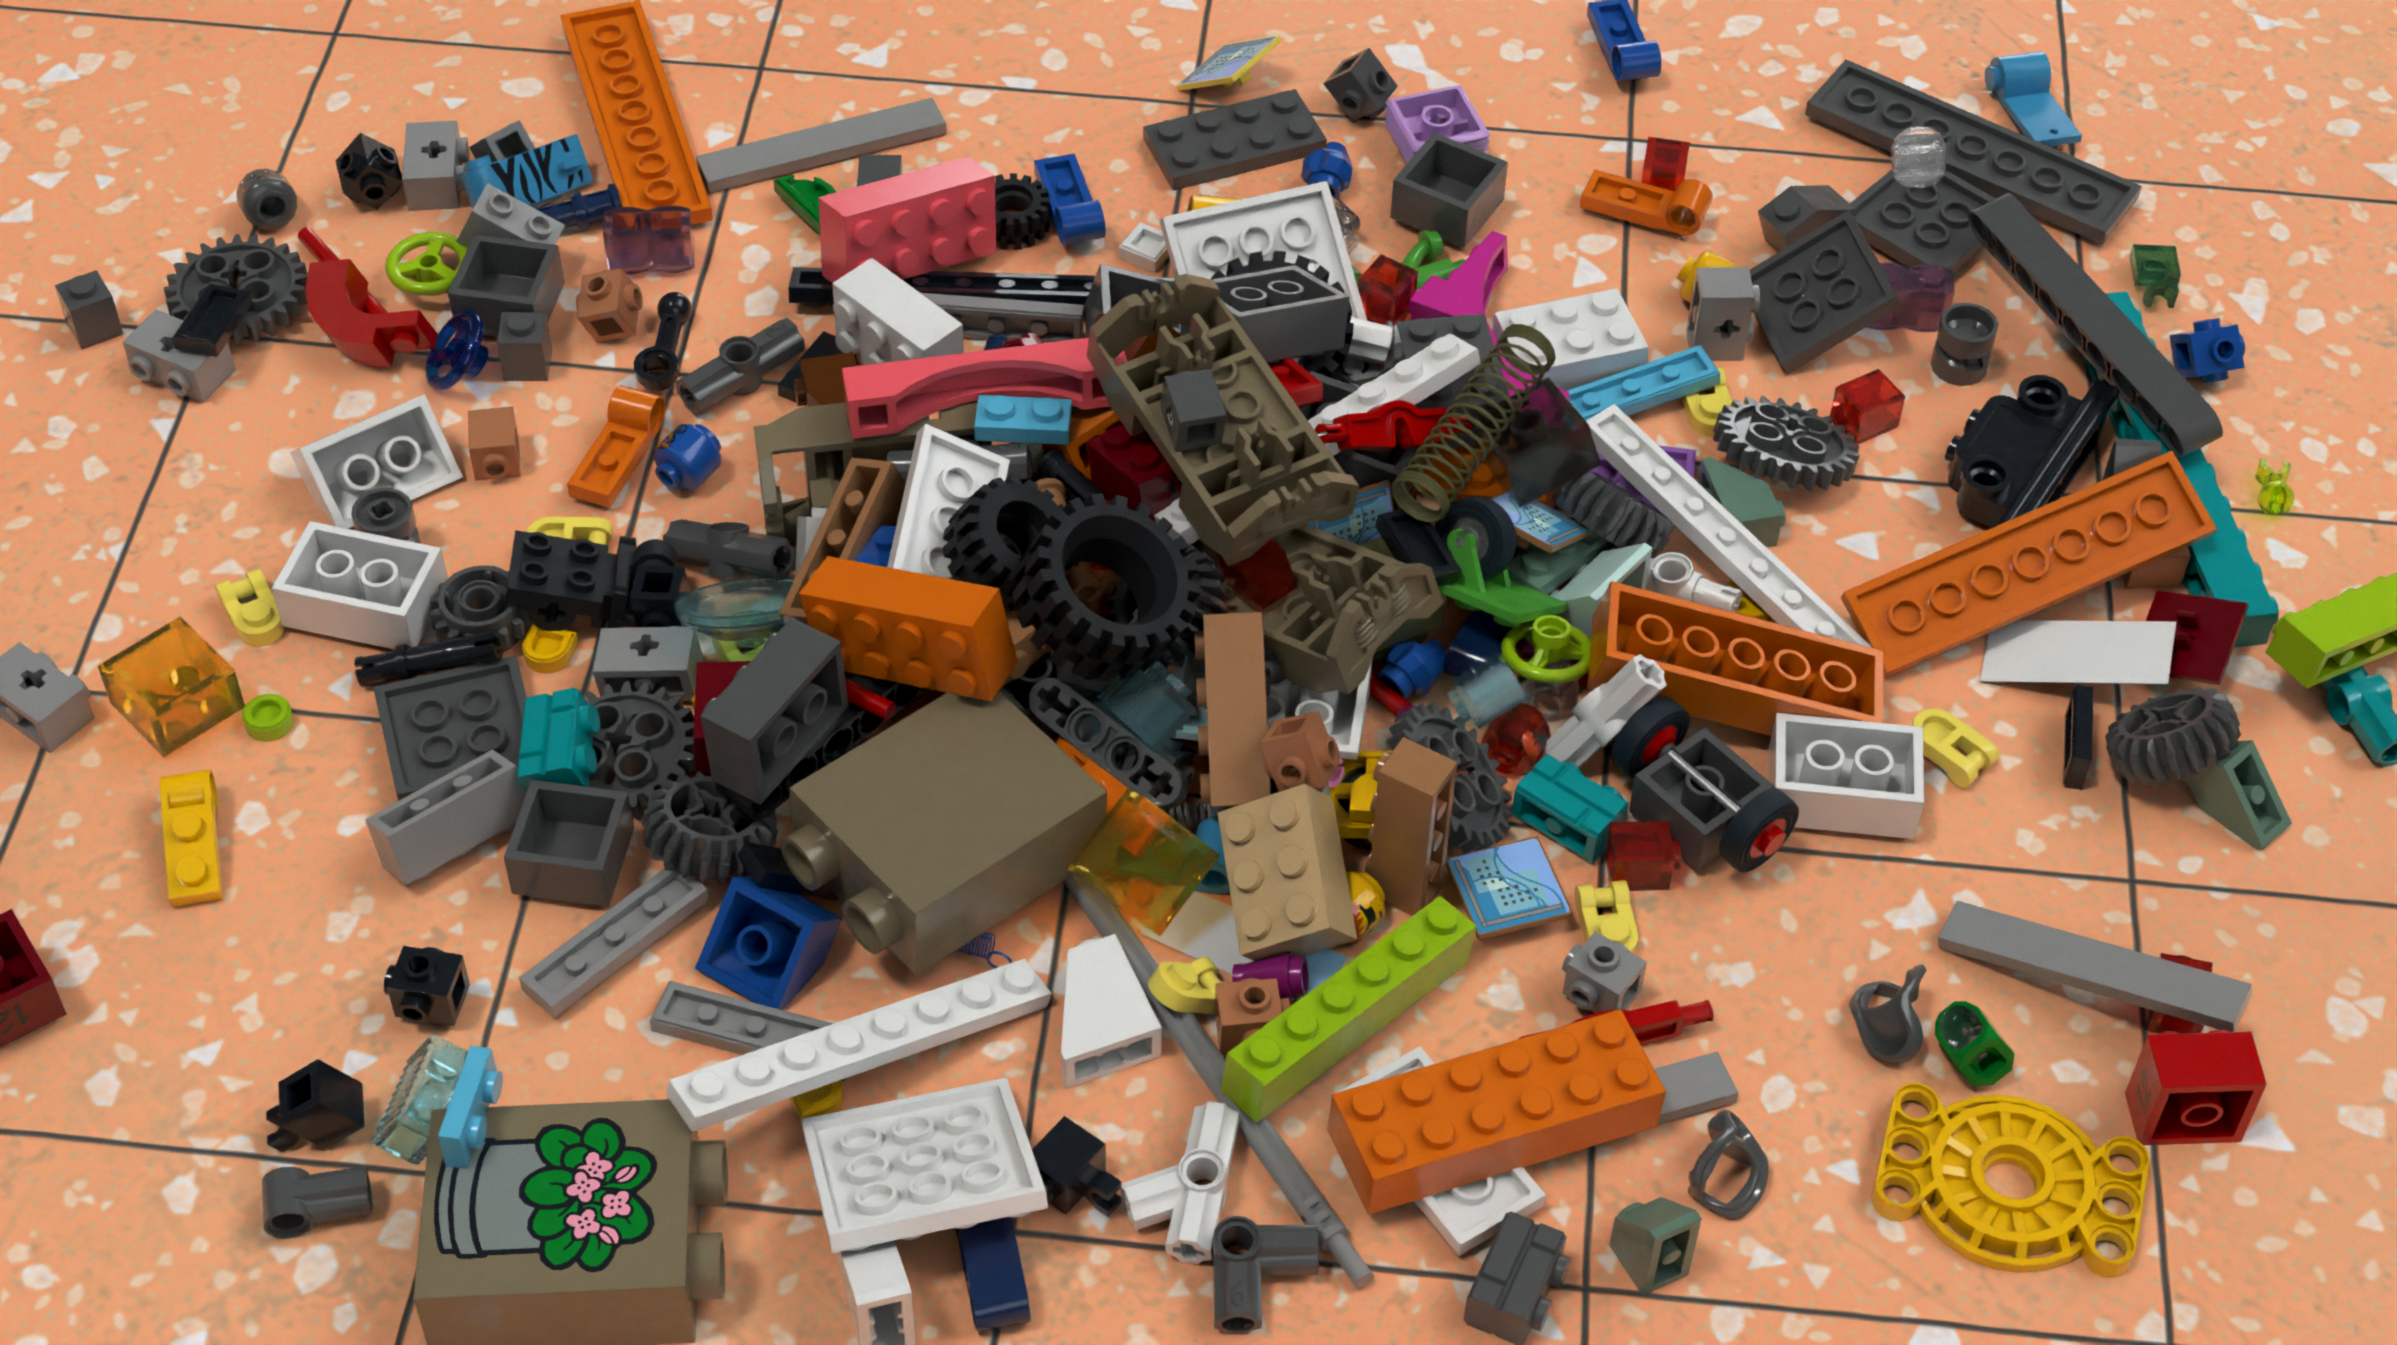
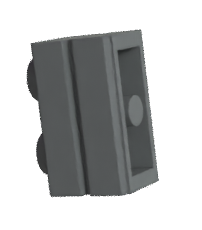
M1511 1211L1506 1213L1467 1296L1463 1321L1467 1325L1490 1334L1493 1332L1497 1337L1516 1345L1525 1344L1532 1328L1541 1332L1552 1305V1300L1545 1297L1551 1285L1558 1288L1562 1286L1571 1262V1257L1563 1255L1567 1238L1564 1232L1542 1223L1537 1225L1532 1219Z

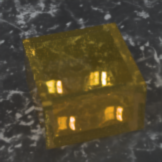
M181 616L98 665L110 703L163 758L245 707L235 670Z
M1126 789L1069 866L1068 870L1142 927L1161 937L1220 855L1145 796Z

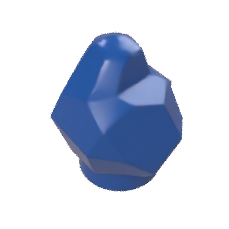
M1329 142L1325 149L1321 148L1312 151L1303 161L1301 173L1303 181L1307 185L1327 181L1333 201L1336 200L1333 196L1338 198L1340 192L1349 188L1353 167L1345 146L1338 142Z
M1431 639L1422 645L1413 640L1393 644L1384 659V668L1378 673V677L1404 699L1411 694L1426 695L1443 670L1446 657L1445 649L1442 643L1435 639Z

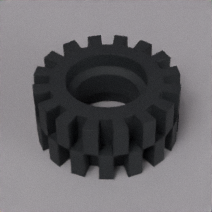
M1010 173V179L1005 180L1003 174L995 176L996 242L1000 243V249L1007 250L1008 244H1014V250L1022 249V243L1024 242L1028 247L1035 245V238L1041 241L1045 237V232H1049L1050 197L1047 188L1042 189V183L1038 180L1031 184V176L1024 175L1022 180L1017 179V173ZM1006 210H1019V211H1021V212H1018V213H1005V212H1003V211H1006Z

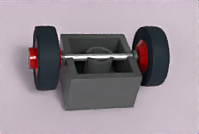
M1667 696L1651 700L1626 722L1619 732L1611 752L1612 760L1616 766L1626 775L1634 778L1629 812L1697 872L1720 855L1740 872H1749L1758 868L1779 850L1791 834L1798 820V806L1784 792L1774 789L1775 786L1706 727L1682 742L1690 725V716L1687 711L1675 700Z

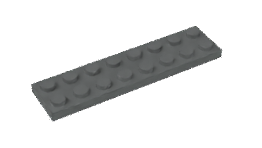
M1847 59L1807 102L1805 115L1902 158H1906L1915 152L1994 198L2011 193L2029 213L2102 245L2138 200L2142 186Z

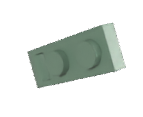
M1594 531L1591 532L1590 536L1551 554L1532 544L1527 550H1523L1512 559L1507 567L1509 578L1512 581L1548 595L1575 575L1584 564L1588 565L1602 551L1615 548L1616 545Z

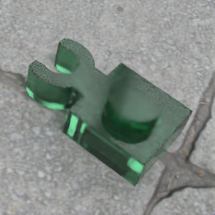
M2133 244L2129 258L2134 286H2146L2142 297L2143 304L2146 307H2151L2154 296H2162L2167 300L2168 308H2174L2179 293L2178 284L2181 277L2176 246Z

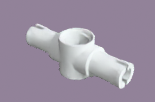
M1668 552L1650 560L1645 590L1734 613L1738 611L1742 600V590L1705 579L1704 574L1693 571L1692 562L1687 556L1681 553Z

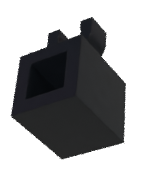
M317 1059L278 1082L279 1105L266 1111V1120L280 1127L276 1132L267 1136V1145L284 1152L293 1147L302 1137L323 1149H327L365 1127L363 1084Z
M1064 1116L1032 1149L1046 1189L1048 1206L1051 1204L1066 1215L1084 1196L1098 1211L1109 1217L1122 1203V1197L1116 1194L1122 1187V1181L1106 1172V1144Z

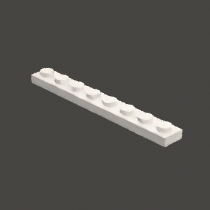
M1449 333L1444 337L1434 340L1430 346L1412 357L1400 361L1394 368L1373 381L1361 385L1357 391L1339 402L1327 406L1321 413L1309 419L1308 422L1315 430L1318 424H1333L1334 418L1346 414L1367 413L1377 405L1394 400L1407 401L1416 405L1479 366L1481 360L1478 349ZM1337 442L1325 444L1333 456L1340 452ZM1178 498L1170 506L1155 514L1154 518L1157 524L1164 517L1173 525L1167 533L1172 540L1182 536L1186 543L1191 545L1199 540L1200 537L1179 508L1180 498Z
M1615 404L1583 423L1579 434L1778 624L1871 648L1855 630Z
M1022 959L670 1079L666 1095L690 1130L694 1132L1046 1008L1052 993L1028 962Z

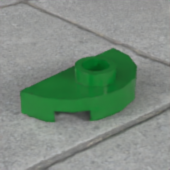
M788 175L773 180L774 191L820 234L819 197L836 193L833 186L817 177H814V181L806 179L794 180V175Z

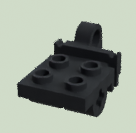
M515 530L505 603L529 606V619L536 627L544 631H562L569 628L575 621L576 614L592 616L591 627L598 628L599 620L608 621V628H615L616 620L624 621L629 590H632L638 565L677 566V552L671 544L663 540H647L636 547V538L620 536L617 554L608 553L609 545L598 544L589 540H573L548 536L540 532L529 533Z

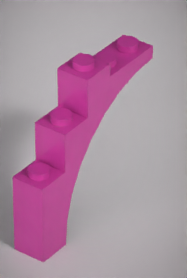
M1491 231L1480 245H1476L1472 249L1469 257L1462 265L1450 273L1447 280L1432 275L1410 297L1408 311L1411 313V320L1452 317L1464 314H1484L1486 318V308L1493 290L1508 270L1507 236ZM1487 323L1493 345L1495 346L1497 339ZM1500 356L1507 367L1515 370L1523 378L1533 380L1530 374L1521 372L1513 367L1504 357ZM1501 368L1504 379L1508 380L1516 388L1525 390V386L1520 380H1517L1508 374L1505 369ZM1541 380L1537 383L1536 389L1530 392L1528 402L1523 404L1521 410H1530L1533 417L1531 421L1525 425L1518 426L1514 421L1518 419L1525 421L1528 416L1526 414H1516L1514 420L1509 422L1512 429L1511 432L1549 435V451L1570 427V394L1559 387ZM1527 383L1528 387L1531 388L1533 383ZM1507 388L1509 397L1518 400L1515 392ZM1520 393V395H1521L1522 398H1523V397L1525 396V394H1526V393Z

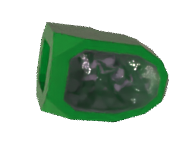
M1955 1001L1939 1013L1935 1021V1036L1956 1067L1973 1086L1993 1085L2012 1071L2015 1055L2013 1050L1980 1008L1966 1001Z

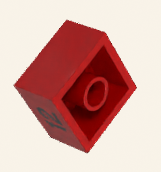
M2220 1029L2208 1033L2186 1034L2165 1031L2155 1035H2147L2125 1091V1096L2136 1138L2143 1145L2232 1143L2242 1141L2267 1083L2251 1031L2230 1032Z

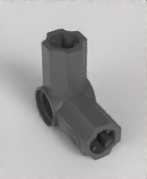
M1242 1216L1227 1217L1219 1222L1214 1229L1212 1246L1215 1329L1223 1330L1228 1335H1245L1262 1327L1261 1275H1318L1319 1238L1317 1225H1256L1252 1220ZM1237 1245L1246 1248L1248 1251L1244 1254L1235 1255L1227 1252L1225 1249Z

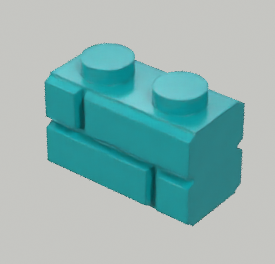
M569 688L555 691L551 696L545 693L526 697L517 771V782L526 793L531 779L589 786V774L594 773L597 769V759L592 747L593 734L598 733L600 730V718L596 707L593 704H589L579 690Z
M1546 754L1534 766L1533 771L1529 772L1517 784L1514 792L1512 813L1515 817L1594 864L1605 852L1607 846L1611 845L1622 833L1626 823L1629 803L1623 799L1622 795L1615 788L1608 785L1600 786L1583 776V773L1575 764L1568 761L1560 762Z

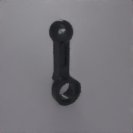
M679 292L667 293L659 300L657 313L661 322L655 346L644 349L634 360L636 379L641 385L652 391L668 389L679 376L680 369L678 358L675 354L681 327L690 319L692 314L690 300ZM656 369L668 370L665 374L657 377L647 374L648 371Z

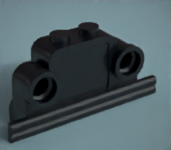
M2033 375L2025 378L2020 383L2017 400L2009 396L1997 395L1991 397L1981 411L1974 409L1965 424L1964 435L1962 437L1954 436L1945 454V460L1951 462L1948 484L1954 491L1958 492L1956 504L1960 512L1975 521L1993 528L2062 498L2099 443L2107 413L2119 396L2120 390L2116 386H2108L2102 380H2095L2087 394L2080 400L2068 395L2066 387L2059 380L2046 375Z

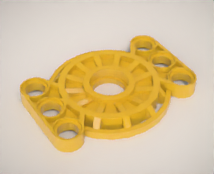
M1911 1082L1899 1087L1893 1097L1871 1199L1875 1211L1890 1221L1901 1222L1909 1220L1919 1212L1928 1228L1945 1245L1965 1258L1992 1269L2018 1273L2046 1271L2067 1264L2081 1255L2091 1271L2102 1277L2114 1278L2121 1276L2128 1270L2137 1248L2150 1159L2145 1146L2138 1140L2127 1136L2113 1137L2097 1149L2092 1140L2073 1121L2048 1106L2026 1098L2000 1094L1973 1096L1952 1103L1944 1108L1937 1093L1929 1086ZM1910 1100L1920 1102L1927 1108L1929 1114L1922 1118L1911 1117L1903 1111L1901 1104ZM1900 1142L1909 1143L1918 1149L1920 1157L1914 1160H1904L1894 1153L1892 1146ZM2115 1154H2124L2135 1162L2137 1169L2131 1172L2120 1171L2111 1164L2109 1157ZM2001 1163L2020 1167L2031 1177L2034 1183V1193L2030 1197L2019 1199L2003 1196L1986 1183L1984 1179L1985 1171L1991 1166ZM1899 1185L1909 1192L1911 1200L1902 1204L1892 1202L1885 1196L1883 1189L1886 1186ZM2107 1197L2120 1198L2128 1204L2130 1213L2126 1215L2110 1213L2104 1207L2102 1200ZM1930 1202H1932L1935 1206V1209L1933 1211L1929 1205ZM1943 1222H1946L1958 1235L1965 1238L1969 1242L1967 1243L1966 1241L1952 1233L1943 1224ZM2070 1239H2073L2075 1243L2073 1246H2070ZM2102 1240L2116 1243L2121 1248L2123 1257L2116 1260L2107 1259L2098 1253L2095 1244ZM1981 1247V1248H1984V1249H1986V1250H1989V1251H1991V1252L1998 1253V1254L2011 1255L2012 1257H2006V1256L1995 1255V1254H1993V1253L1987 1252V1251L1982 1250V1249H1979V1248ZM2051 1250L2055 1252V1254L2046 1257L2027 1258L2029 1255H2039Z

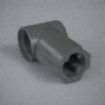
M367 1166L311 1175L301 1168L281 1167L271 1170L262 1178L263 1226L268 1235L276 1238L286 1239L302 1236L310 1231L313 1223L372 1214L373 1201Z

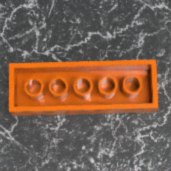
M1613 581L1610 582L1593 614L1587 690L1593 691L1601 684H1606L1632 658L1641 654L1647 659L1654 660L1665 672L1664 679L1667 686L1653 699L1661 696L1670 697L1680 704L1690 716L1769 736L1772 735L1776 713L1883 723L1884 651Z
M1619 1009L1334 1093L1331 1099L1327 1131L1367 1214L1370 1215L1452 1190L1456 1187L1475 1183L1490 1176L1494 1177L1511 1172L1512 1169L1521 1166L1524 1168L1657 1127L1666 1090L1622 1010Z

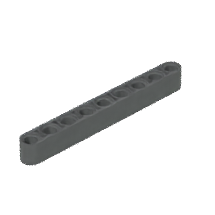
M2006 193L1969 212V223L1979 242L2110 385L2116 386L2120 390L2119 395L2168 449L2174 452L2176 457L2182 458L2223 436L2220 419L2213 408L2011 193Z

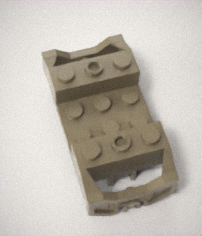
M1190 274L1180 275L1174 278L1173 288L1167 282L1161 283L1160 295L1156 291L1150 294L1148 289L1142 291L1141 298L1138 294H1131L1122 298L1090 327L1087 359L1094 367L1109 405L1131 437L1144 431L1149 434L1182 483L1179 508L1202 542L1220 554L1228 566L1250 558L1273 537L1313 520L1335 522L1353 514L1359 489L1358 483L1352 475L1345 474L1220 298V289L1214 280ZM1176 323L1190 326V332L1174 339L1167 327ZM1158 332L1156 351L1116 366L1115 358L1138 338ZM1211 369L1227 414L1222 444L1175 452L1160 407L1164 377L1183 371L1196 372Z
M978 401L940 410L939 419L916 421L896 434L856 439L851 438L845 403L797 408L768 425L754 426L766 535L787 538L790 546L796 545L798 516L811 517V508L829 507L851 457L887 461L889 451L913 450L917 432L925 424L960 439L975 441L974 425ZM975 441L978 446L992 445V441ZM1028 443L1032 461V481L1037 482L1040 479H1044V476H1041L1037 471L1038 464L1042 459L1041 444ZM803 451L807 497L782 503L780 486L775 484L772 455Z
M1307 524L1273 537L1250 558L1228 566L1223 557L1202 542L1201 539L1191 544L1201 553L1205 552L1210 556L1226 577L1223 584L1226 585L1230 595L1223 602L1229 610L1228 613L1262 612L1264 646L1274 650L1284 678L1317 693L1339 690L1350 694L1365 680L1375 650L1407 619L1429 618L1443 604L1432 567L1422 563H1403Z

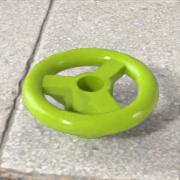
M441 232L416 234L402 240L390 251L386 259L385 271L391 283L404 292L414 295H439L449 291L468 248L456 242L458 238L450 234ZM428 245L426 252L419 255L416 260L399 264L401 258L409 251ZM444 246L454 250L459 256V265L455 271L442 263L440 255Z
M1544 615L1538 617L1535 621L1521 623L1520 627H1513L1503 638L1501 652L1507 665L1514 672L1527 679L1549 684L1567 683L1577 680L1589 672L1591 639L1582 630L1570 625L1564 618L1555 615ZM1522 638H1525L1535 648L1534 656L1528 663L1522 660L1515 650L1516 644ZM1561 659L1580 660L1577 664L1568 668L1545 669L1549 663L1558 662Z

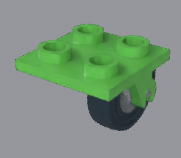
M1484 497L1462 498L1450 504L1449 510L1443 519L1436 522L1435 530L1462 571L1459 582L1439 586L1440 593L1454 598L1456 606L1466 610H1482L1493 615V621L1508 627H1520L1521 623L1535 621L1540 616L1566 612L1568 603L1510 580L1507 567L1515 553L1516 533L1510 516L1502 506Z

